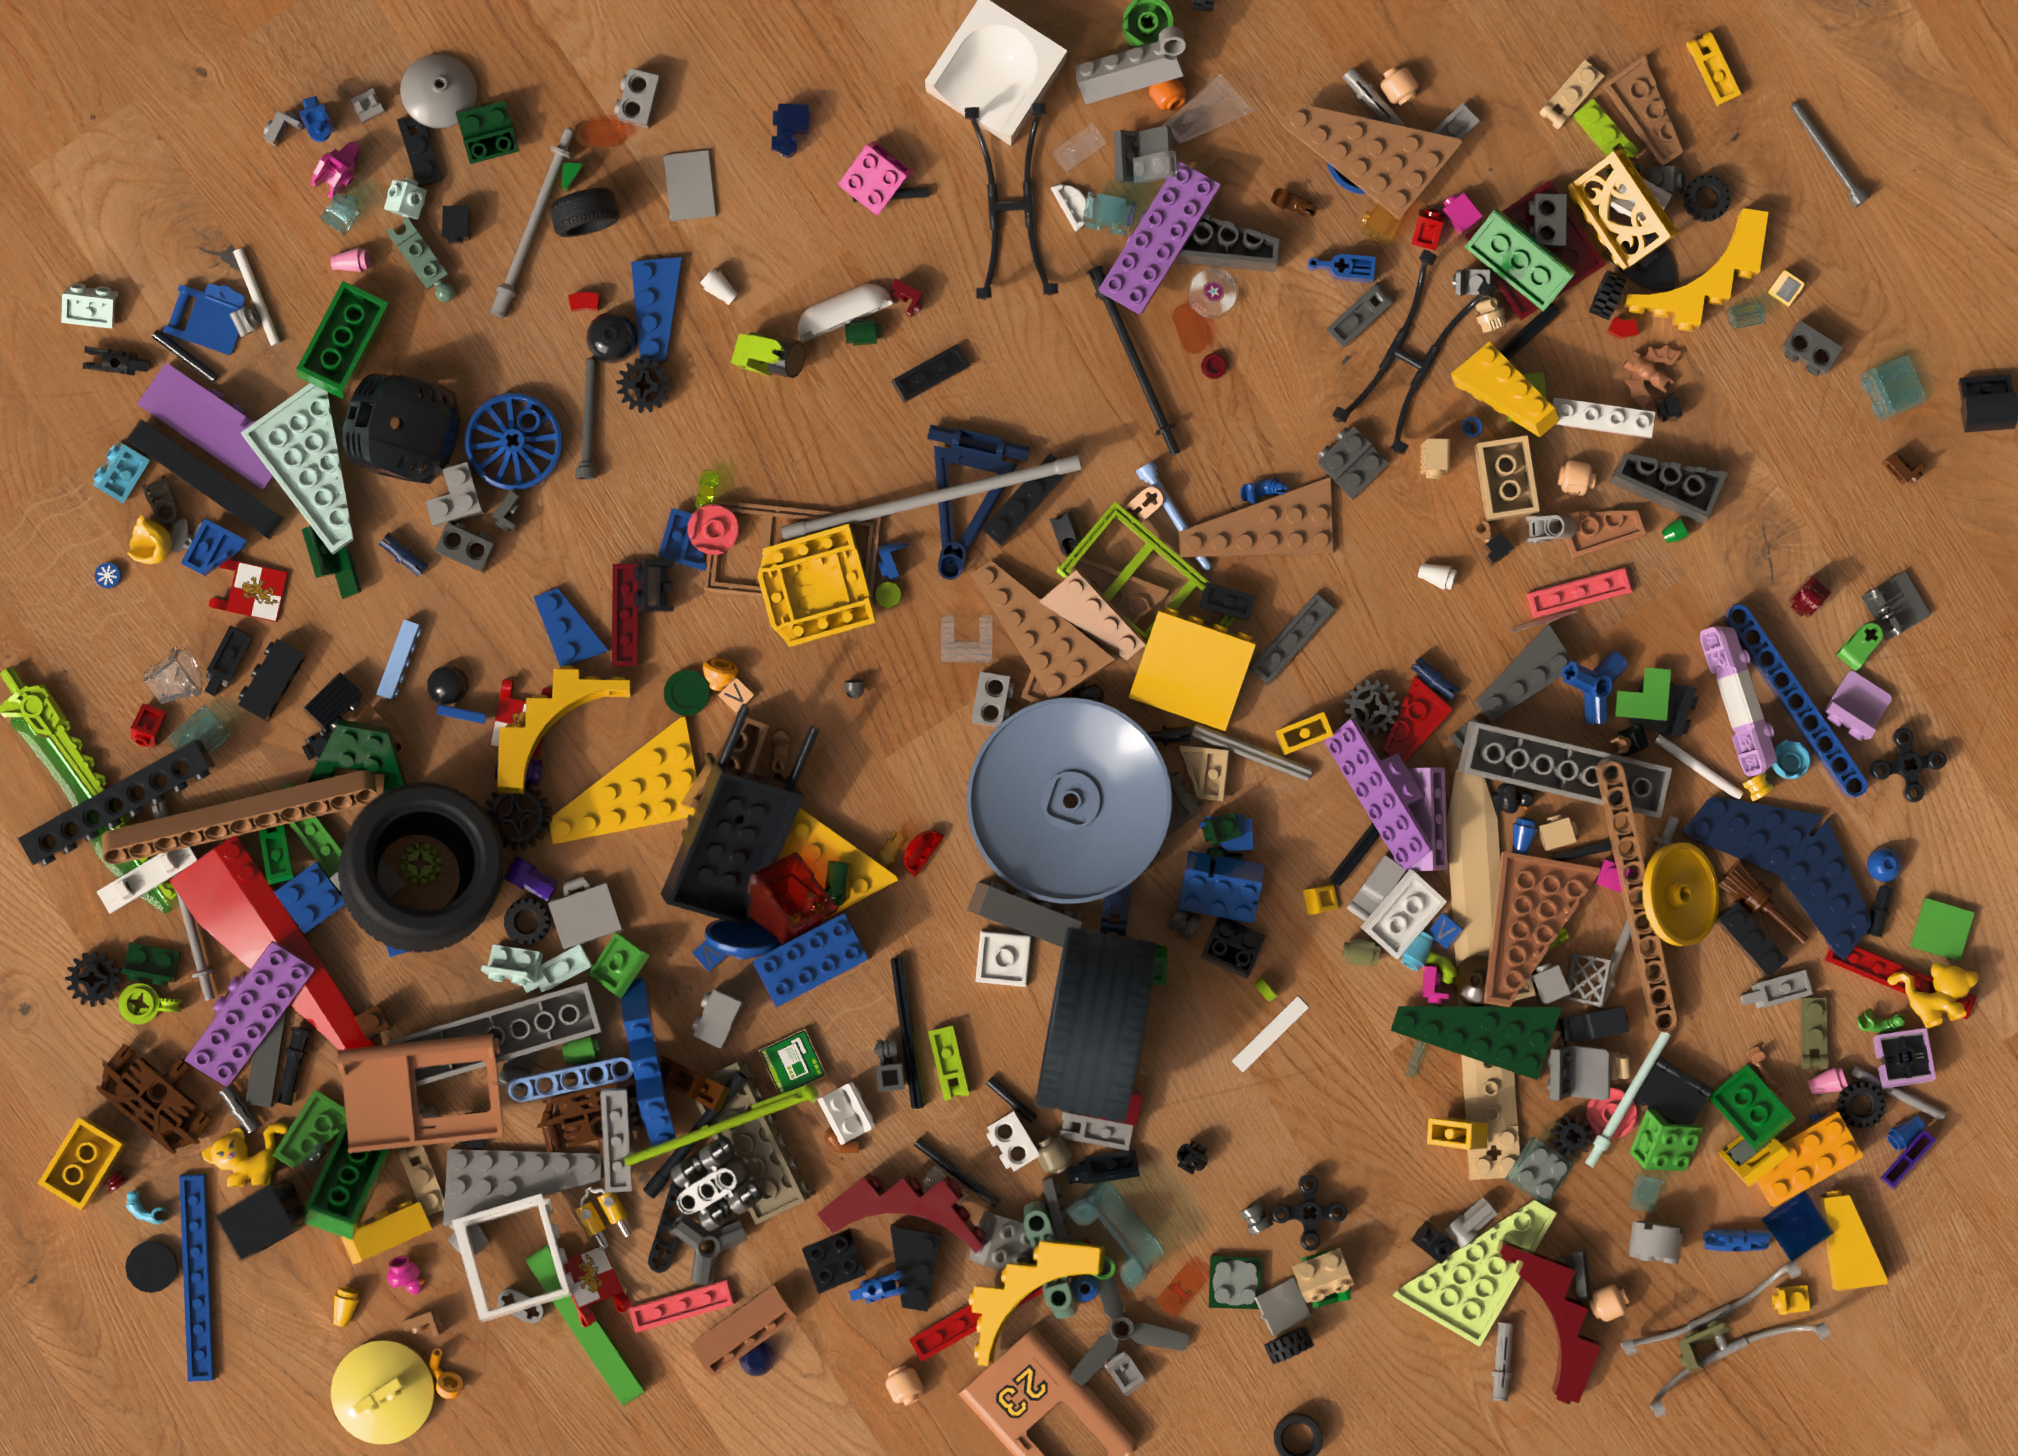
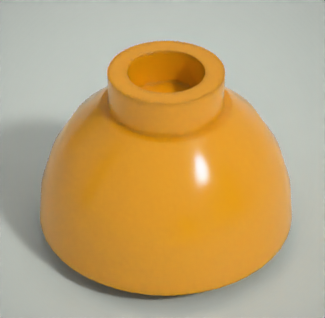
M710 658L703 662L704 676L709 682V688L713 690H724V686L730 684L737 676V666L728 660Z

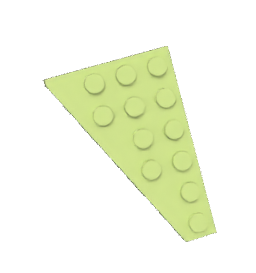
M1536 1200L1530 1201L1471 1240L1464 1247L1450 1254L1442 1264L1436 1263L1395 1290L1392 1296L1480 1347L1520 1278L1516 1272L1519 1261L1511 1263L1501 1258L1502 1254L1497 1250L1500 1239L1535 1252L1557 1213Z

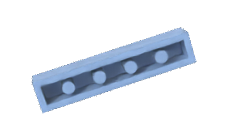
M403 620L377 695L391 700L398 697L400 691L398 686L404 681L405 674L403 673L405 667H409L411 661L409 656L415 651L416 644L414 643L416 637L419 638L421 635V625Z

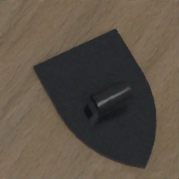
M1654 232L1643 235L1646 247L1659 238ZM1634 236V245L1631 248L1628 241L1623 242V246L1629 254H1635L1639 248L1637 236ZM1665 244L1626 270H1622L1613 262L1612 253L1608 248L1603 252L1634 283L1653 290H1674L1675 266Z

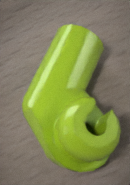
M1429 951L1426 963L1440 968L1442 971L1441 981L1447 984L1453 983L1454 977L1457 976V971L1450 959Z

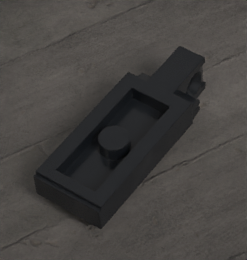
M231 625L229 626L206 670L208 671L206 678L210 679L205 689L206 693L216 697L221 686L227 688L254 639L253 636Z
M1136 1150L1085 1157V1160L1079 1162V1165L1067 1168L1069 1184H1095L1140 1176Z

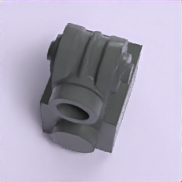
M895 1038L885 1039L884 1041L877 1040L874 1052L880 1058V1065L876 1066L879 1092L905 1089L902 1063H897L900 1045L898 1046Z

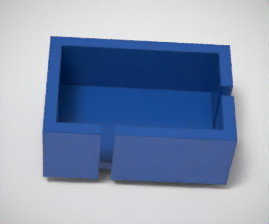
M1188 851L1180 889L1178 910L1254 923L1263 883L1264 865L1216 856L1214 875L1209 874L1211 855Z

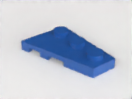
M558 588L534 597L560 666H571L609 651Z

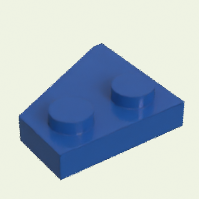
M204 519L181 564L203 576H207L246 547L249 541Z

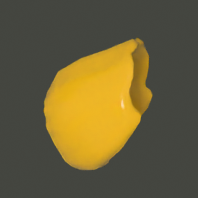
M140 515L137 519V525L133 530V537L130 540V552H127V554L133 560L150 565L161 563L167 558L172 547L169 531L162 525Z

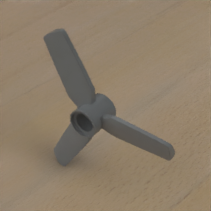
M1104 1262L1101 1274H1108L1110 1269L1107 1262ZM1094 1276L1098 1285V1293L1104 1313L1111 1322L1107 1327L1108 1334L1097 1339L1071 1372L1070 1376L1078 1384L1084 1385L1116 1352L1119 1341L1131 1338L1137 1344L1184 1351L1189 1343V1335L1147 1323L1133 1325L1130 1319L1123 1317L1124 1305L1113 1276L1108 1279H1099ZM1117 1322H1122L1126 1325L1127 1331L1124 1336L1116 1334L1115 1325Z

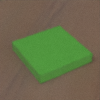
M1924 898L1909 947L1960 962L1974 912Z
M617 932L599 956L588 975L613 994L622 998L650 955Z

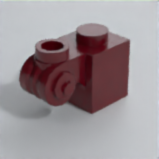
M1813 576L1808 577L1788 600L1792 604L1790 608L1800 617L1803 615L1809 617L1823 605V602L1831 592Z

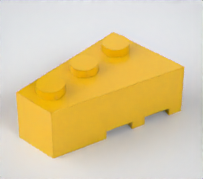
M411 1200L397 1206L399 1211L389 1214L387 1210L373 1216L375 1221L368 1225L365 1224V1221L360 1222L353 1240L342 1237L352 1263L356 1264L431 1231L432 1228L421 1203L413 1204Z

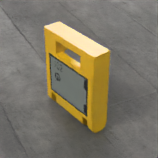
M1741 1135L1726 1145L1728 1150L1723 1151L1721 1149L1718 1152L1721 1158L1748 1187L1789 1156L1787 1150L1775 1137L1755 1152ZM1770 1151V1154H1768V1155H1767L1765 1158H1763L1760 1162H1758V1163H1757L1756 1165H1754L1752 1168L1749 1167V1166H1751L1753 1163H1755L1758 1159H1760L1763 1155H1765L1767 1152Z

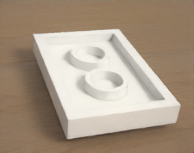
M1410 869L1363 923L1361 928L1391 956L1398 959L1447 901L1416 872Z

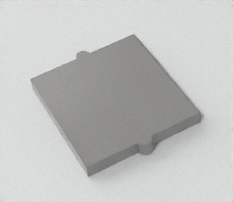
M1290 1278L1254 1297L1262 1313L1261 1319L1265 1320L1272 1336L1311 1316L1294 1278Z

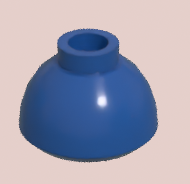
M1879 847L1873 850L1867 859L1869 874L1879 882L1895 880L1903 868L1900 854L1890 847Z

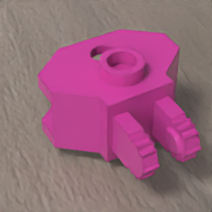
M351 141L346 143L340 151L334 149L332 152L324 154L313 173L311 185L318 187L326 181L330 184L329 188L331 189L328 197L331 199L337 198L345 186H349L355 178L354 168L360 153L359 145Z

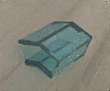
M1761 302L1727 309L1729 325H1732L1734 329L1765 323L1764 308ZM1751 314H1757V316H1752V317H1747V318H1742V319H1737V320H1736V317H1741V316H1746V315H1751Z

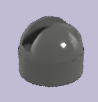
M851 679L844 681V690L848 697L859 698L862 696L865 689L864 680Z

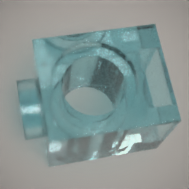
M336 193L320 219L344 236L361 212L356 206L358 201L348 194H345L343 197Z

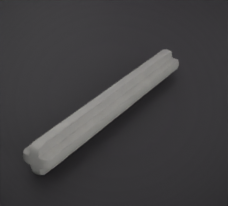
M1195 724L1191 732V736L1229 750L1302 780L1308 781L1311 777L1312 768L1200 724Z

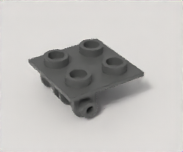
M1906 571L1861 596L1875 622L1882 629L1887 641L1931 616Z

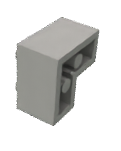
M465 462L443 469L450 494L425 501L432 526L439 528L445 526L446 523L452 524L455 521L459 522L485 514L471 465Z
M713 989L712 993L707 992L701 1003V1006L704 1007L703 1015H697L691 1028L695 1030L693 1036L722 1049L744 1001L718 989Z

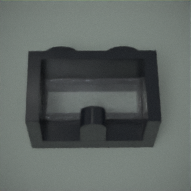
M643 559L638 561V565H635L634 579L638 581V591L634 592L633 601L634 605L638 606V612L668 613L674 611V606H668V592L673 590V582L668 581V567L674 565V560Z

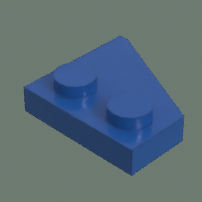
M671 508L657 557L665 560H674L675 563L705 571L706 564L704 563L703 552L699 551L691 543L688 536V522L692 514Z

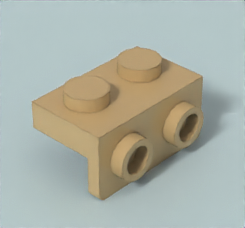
M1340 1248L1292 1266L1306 1303L1318 1302L1329 1294L1344 1292L1354 1285Z

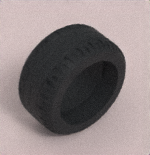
M592 188L574 192L555 200L549 207L554 231L561 237H576L594 233L612 226L619 219L615 195L608 188Z

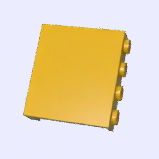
M1165 606L1164 610L1159 608L1128 698L1226 731L1256 641L1252 640L1253 636L1238 631L1237 635L1227 632L1228 627L1214 623L1213 627L1203 624L1204 619L1194 615H1189V618L1180 616V611L1167 606Z

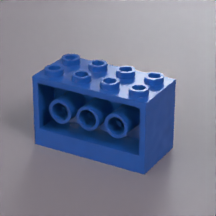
M844 913L752 962L775 1006L778 1007L870 958L847 914Z

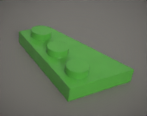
M314 1089L272 1156L295 1169L341 1131L343 1124L347 1125L345 1108Z

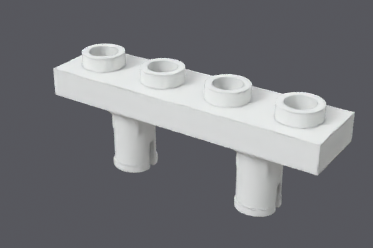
M1555 397L1552 400V406L1555 408L1559 418V422L1555 425L1652 438L1655 412Z

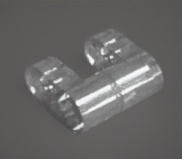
M941 614V663H992L993 615H980L979 640H954V615Z

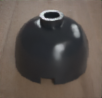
M607 312L597 316L590 323L587 329L586 341L589 350L596 358L604 363L616 364L625 361L632 354L637 346L638 335L635 326L628 317L620 313Z

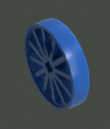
M507 393L489 399L475 411L467 426L465 448L471 466L483 480L505 490H524L543 482L554 471L561 457L563 436L557 418L543 402L526 394ZM513 401L526 402L525 410L521 411L517 417L518 425L516 427ZM504 402L507 404L509 429H507L492 409ZM533 406L541 409L545 415L541 418L536 411L532 410ZM486 412L498 424L503 434L478 424ZM534 415L536 417L535 426L525 428L523 425L524 418ZM551 420L555 429L554 434L529 436L539 431L542 425ZM475 430L500 439L494 442L473 444ZM519 436L517 439L519 445L517 447L515 445L509 447L511 443L508 439ZM556 440L554 455L528 445ZM499 448L492 456L478 464L474 451ZM525 450L551 460V463L541 473ZM505 454L496 478H491L484 470ZM519 454L537 476L524 483ZM513 456L516 484L503 483V477Z

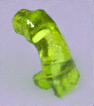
M705 469L701 473L695 501L696 510L706 504H712L718 485V472Z

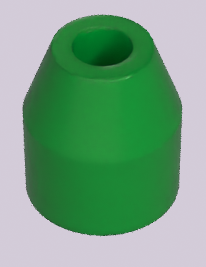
M1681 518L1669 523L1662 530L1667 543L1679 542L1689 537Z

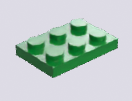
M1748 1064L1715 1089L1708 1097L1755 1152L1796 1120L1792 1113Z

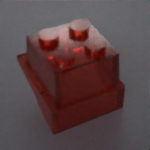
M797 852L751 874L747 891L751 895L749 916L783 945L819 927L823 918L838 911V906L814 878V872Z

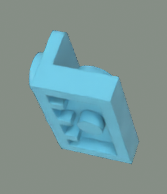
M118 442L117 445H113L106 455L108 460L104 466H100L93 476V480H95L93 486L124 504L150 460L123 443Z

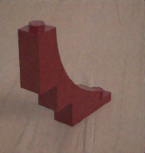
M1500 1239L1497 1250L1502 1254L1501 1258L1511 1263L1519 1261L1516 1268L1517 1274L1540 1295L1553 1319L1558 1341V1365L1552 1391L1557 1395L1556 1399L1563 1403L1571 1404V1401L1579 1404L1601 1345L1598 1341L1579 1334L1588 1311L1586 1304L1566 1297L1575 1274V1269L1571 1265Z

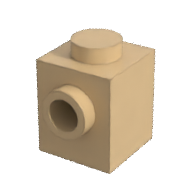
M1561 814L1547 818V824L1537 827L1544 851L1577 842L1575 837L1579 836L1575 821L1570 822L1569 817L1563 819Z

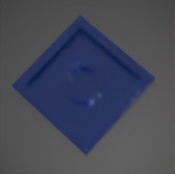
M1805 1190L1762 1219L1791 1262L1834 1234V1231Z

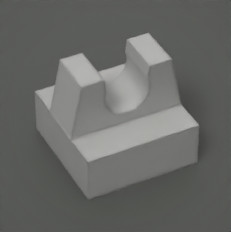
M373 88L350 99L363 124L385 113Z

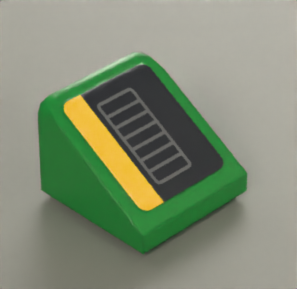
M563 164L562 189L564 192H569L583 171V164Z

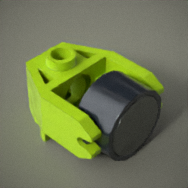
M750 332L749 335L739 334L731 363L742 369L770 376L771 373L795 378L803 369L806 357L805 347L801 341L785 337H777L773 340L764 338V335Z

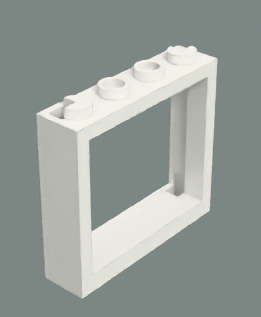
M542 1193L452 1220L479 1320L482 1322L572 1295L571 1288H574L575 1285L571 1273L566 1274L564 1263H568L564 1248L559 1249L557 1239L561 1238L558 1225L557 1223L552 1224L550 1214L554 1213L550 1198L545 1199ZM538 1206L561 1289L490 1310L468 1227Z

